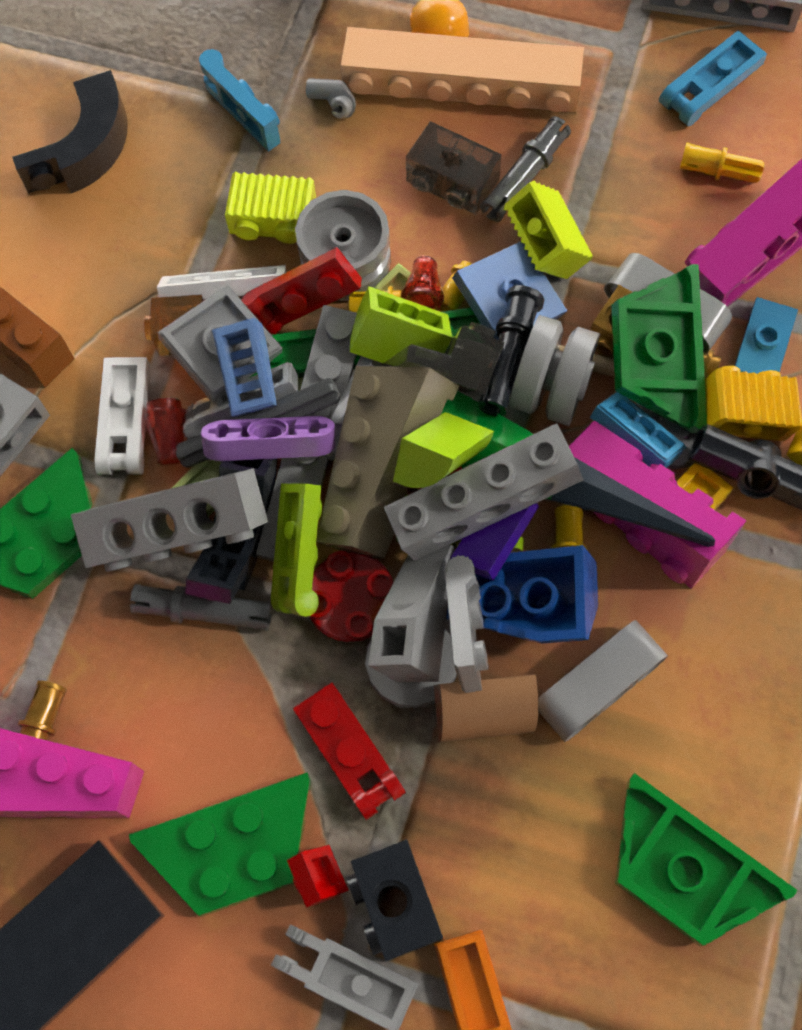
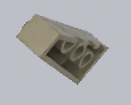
M355 367L316 542L340 551L377 558L385 557L395 532L384 507L404 498L409 488L393 481L401 440L406 435L441 415L447 399L453 401L459 385L430 367Z

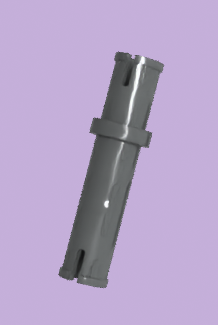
M556 116L551 117L534 140L528 141L523 146V154L489 196L480 204V209L483 213L492 208L486 217L492 221L500 222L507 212L504 210L505 203L531 182L540 170L548 168L553 162L552 155L571 134L569 125L565 126L561 132L559 131L565 123L563 119Z
M135 584L131 593L130 601H136L135 604L131 603L130 612L132 614L141 613L170 617L171 622L182 623L184 619L259 628L265 631L269 630L272 614L269 613V611H272L271 601L234 598L231 604L185 594L186 587L176 586L174 590Z

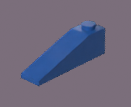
M583 545L512 552L494 581L475 574L481 596L479 602L483 618V629L541 644L589 639L598 609L597 562ZM447 607L446 619L450 620V619H449V609H448V607Z

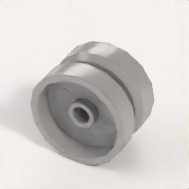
M339 190L327 192L311 200L302 210L295 227L301 265L338 247L362 278L361 287L357 291H366L368 286L374 288L388 274L391 265L387 215L376 201L363 193ZM350 294L338 299V301H349Z
M539 315L530 333L518 368L509 407L533 414L538 410L545 391H550L545 410L547 419L570 426L578 402L583 400L595 365V362L592 360L600 333L577 327L571 332L564 351H560L559 348L564 332L561 321Z

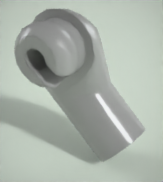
M309 78L307 80L306 95L308 98L326 99L333 110L331 113L338 119H346L354 114L356 100L344 81Z

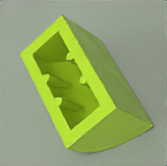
M368 286L354 321L350 339V352L392 367H430L435 370L453 338L449 316L443 312Z
M444 412L402 438L393 481L411 488H425L434 485L483 451L491 441L494 431Z

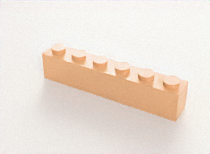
M347 27L341 61L342 81L346 83L349 90L361 95L376 94L397 98L432 99L438 102L454 101L475 105L509 106L516 109L531 108L553 112H576L581 84L584 47Z

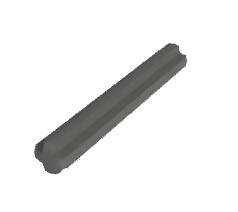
M326 378L276 400L277 406L248 413L233 420L309 416L337 404L340 401V392L332 378ZM201 434L176 446V456L185 468H190L209 460L203 453Z

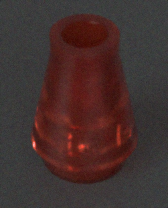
M420 256L414 260L411 273L401 293V298L438 311L444 302V294L437 271L438 264L435 259L429 256Z
M177 398L151 400L146 403L147 412L143 414V418L156 453L157 464H179L180 461L176 456V446L184 442L183 426L186 423L187 410L182 408L181 400Z

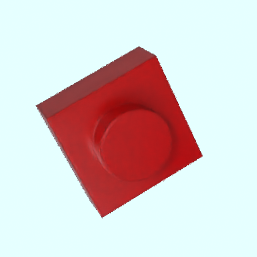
M330 845L300 852L287 860L293 875L294 885L301 894L306 908L335 899L349 891Z

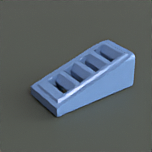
M255 318L213 329L212 333L231 416L238 417L277 406L267 342L262 323ZM250 341L251 347L233 351V345ZM254 356L255 363L236 368L235 361ZM255 372L258 373L259 379L238 384V377ZM261 388L263 396L241 402V393Z

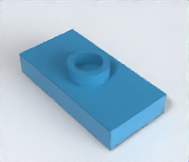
M756 297L734 366L740 368L741 372L747 371L748 373L755 372L757 374L768 370L780 372L798 309Z
M618 392L597 405L590 416L593 421L595 420L639 449L643 456V462L648 466L651 464H661L667 468L686 449L684 443L627 397Z

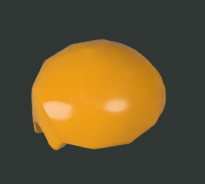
M420 0L411 10L410 28L412 33L458 37L469 36L467 11L459 0Z

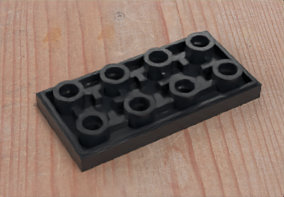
M98 840L0 929V1030L45 1029L164 917L163 913L102 841Z

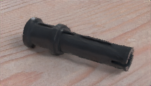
M516 285L507 290L505 297L507 308L504 317L499 319L496 325V332L499 338L498 345L488 372L485 388L478 403L479 409L488 415L498 416V410L501 416L506 414L521 357L532 331L536 314L543 309L545 299L538 290L532 287Z

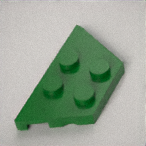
M692 264L676 274L662 278L649 284L642 290L634 291L611 304L615 391L689 432L697 434L703 425H707L699 265Z
M73 448L0 509V586L10 589L13 593L34 599L82 556L71 514L91 509L93 503L83 476L81 458Z
M306 772L129 834L130 842L200 917L294 884L287 860L297 855L300 850L305 826L304 817L308 792L311 787L310 776Z
M636 773L631 775L627 781L615 884L698 946H704L733 928L745 924L766 910L795 896L798 890Z

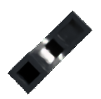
M111 70L73 82L80 101L81 113L75 128L66 137L56 143L12 157L15 168L28 194L38 190L49 189L53 185L66 182L70 192L74 193L97 181L116 162L126 141L128 122L126 111Z
M277 458L223 461L219 467V477L254 468L267 515L275 485ZM264 524L252 529L254 537L247 540L227 544L225 536L211 539L213 546L203 549L186 578L185 594L231 604L238 589L245 591L258 559L256 552Z

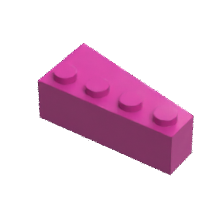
M802 159L739 216L727 223L708 244L698 246L686 258V267L692 264L699 265L700 289L720 300L727 307L802 248Z

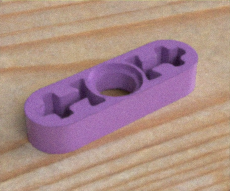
M322 416L219 420L205 425L201 430L203 453L208 459L215 461L317 457L329 454L336 446L334 422Z

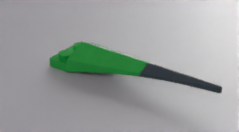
M458 390L453 401L447 399L441 413L447 412L494 431L487 447L463 464L462 469L533 435V433L500 414L492 416L484 413L478 407L479 402ZM577 458L575 460L584 480L546 498L624 520L707 547L715 545V539L710 534Z

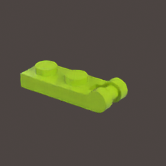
M281 483L271 587V605L277 612L293 613L294 615L307 617L314 614L318 608V596L312 590L314 566L318 558L316 538L318 520L322 513L321 485Z

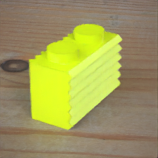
M235 171L232 173L225 211L229 233L235 234L244 240H255L258 236L274 237L283 243H296L295 227L299 215L309 202L316 198L314 180L310 177L307 179L294 176L289 178L285 175L280 177L277 174L275 176L270 174L264 176L261 173L258 175L254 173L248 175L245 172L240 174Z
M532 181L505 203L504 210L508 211L507 216L511 217L510 223L515 224L514 230H517V236L522 238L521 243L525 244L524 250L528 251V257L532 258L531 263L535 264L534 270L558 278L568 279L592 259L593 255L558 190L555 191L554 188L550 189L549 186L545 187L540 182Z

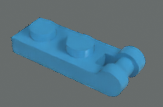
M738 30L669 84L661 93L659 102L668 110L672 108L679 113V119L688 127L692 126L701 117L703 112L764 64L767 53ZM688 91L695 96L691 101L684 96Z
M214 49L204 51L199 57V63L202 72L205 74L204 83L207 91L268 152L281 143L278 131L280 121L274 109L269 104L265 103L263 105L257 100L247 82L243 79L238 81L224 67L223 57L219 51Z

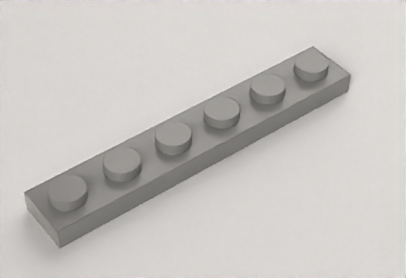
M323 305L301 389L326 378H332L339 389L341 399L351 378L357 354L350 352V339L356 312ZM338 403L309 416H322L331 420ZM324 455L281 459L266 515L268 522L263 526L256 552L257 558L274 562L281 483L321 485L322 489L329 462Z

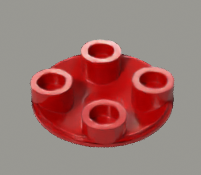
M335 551L313 572L312 590L317 594L319 604L315 613L309 617L319 631L332 639L343 642L365 640L373 635L374 620L394 583L393 578L387 568L372 556Z

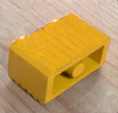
M723 366L714 370L705 379L707 424L736 437L786 441L802 428L796 377H781L780 372L773 370L762 371L756 374L755 372H741L740 368L736 366Z

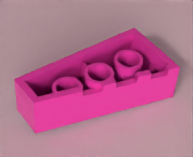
M595 420L569 445L575 458L713 536L715 545L707 547L594 512L603 522L607 524L614 523L626 533L628 542L636 550L644 554L648 552L661 563L664 573L679 584L684 582L692 589L727 551L746 523L745 519L733 511L726 518L712 509L710 506L713 504V498L698 488L691 494L679 487L675 480V473L663 465L651 464L648 466L643 463V456L639 449Z
M0 728V817L130 818L144 771L129 761Z

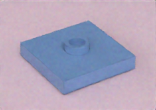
M521 241L458 270L452 277L496 348L499 340L496 325L498 320L504 317L507 308L505 297L510 287L524 285L538 290L545 299L543 309L537 312L534 324L539 315L556 320L567 312V309L544 273L534 270L535 264L531 263L532 258L528 257V251L524 250L525 244L521 243Z

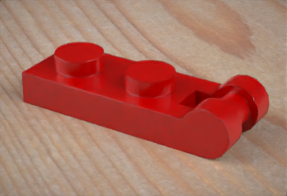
M338 247L252 289L242 297L241 301L262 323L265 329L271 335H274L284 325L322 308L323 305H328L359 290L362 278ZM274 302L277 307L270 310L267 304Z
M333 682L293 708L295 714L366 821L378 813L376 808L390 798L396 801L406 794L402 784L377 750ZM374 771L380 782L365 792L359 781Z

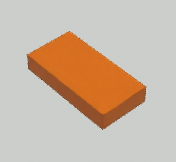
M478 930L434 944L458 1030H512L483 931Z

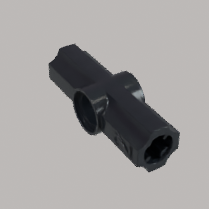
M709 424L701 427L689 451L688 460L737 481L738 489L747 497L753 499L773 497L802 510V466L781 457V451L777 445L767 440L747 442Z

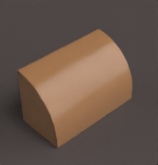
M536 674L481 680L482 690L469 693L462 691L460 682L433 685L439 743L533 733L538 722Z

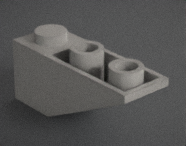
M447 545L416 561L408 555L374 620L368 666L397 683L439 682L448 607L445 568L448 560H451V556L454 553L452 545Z

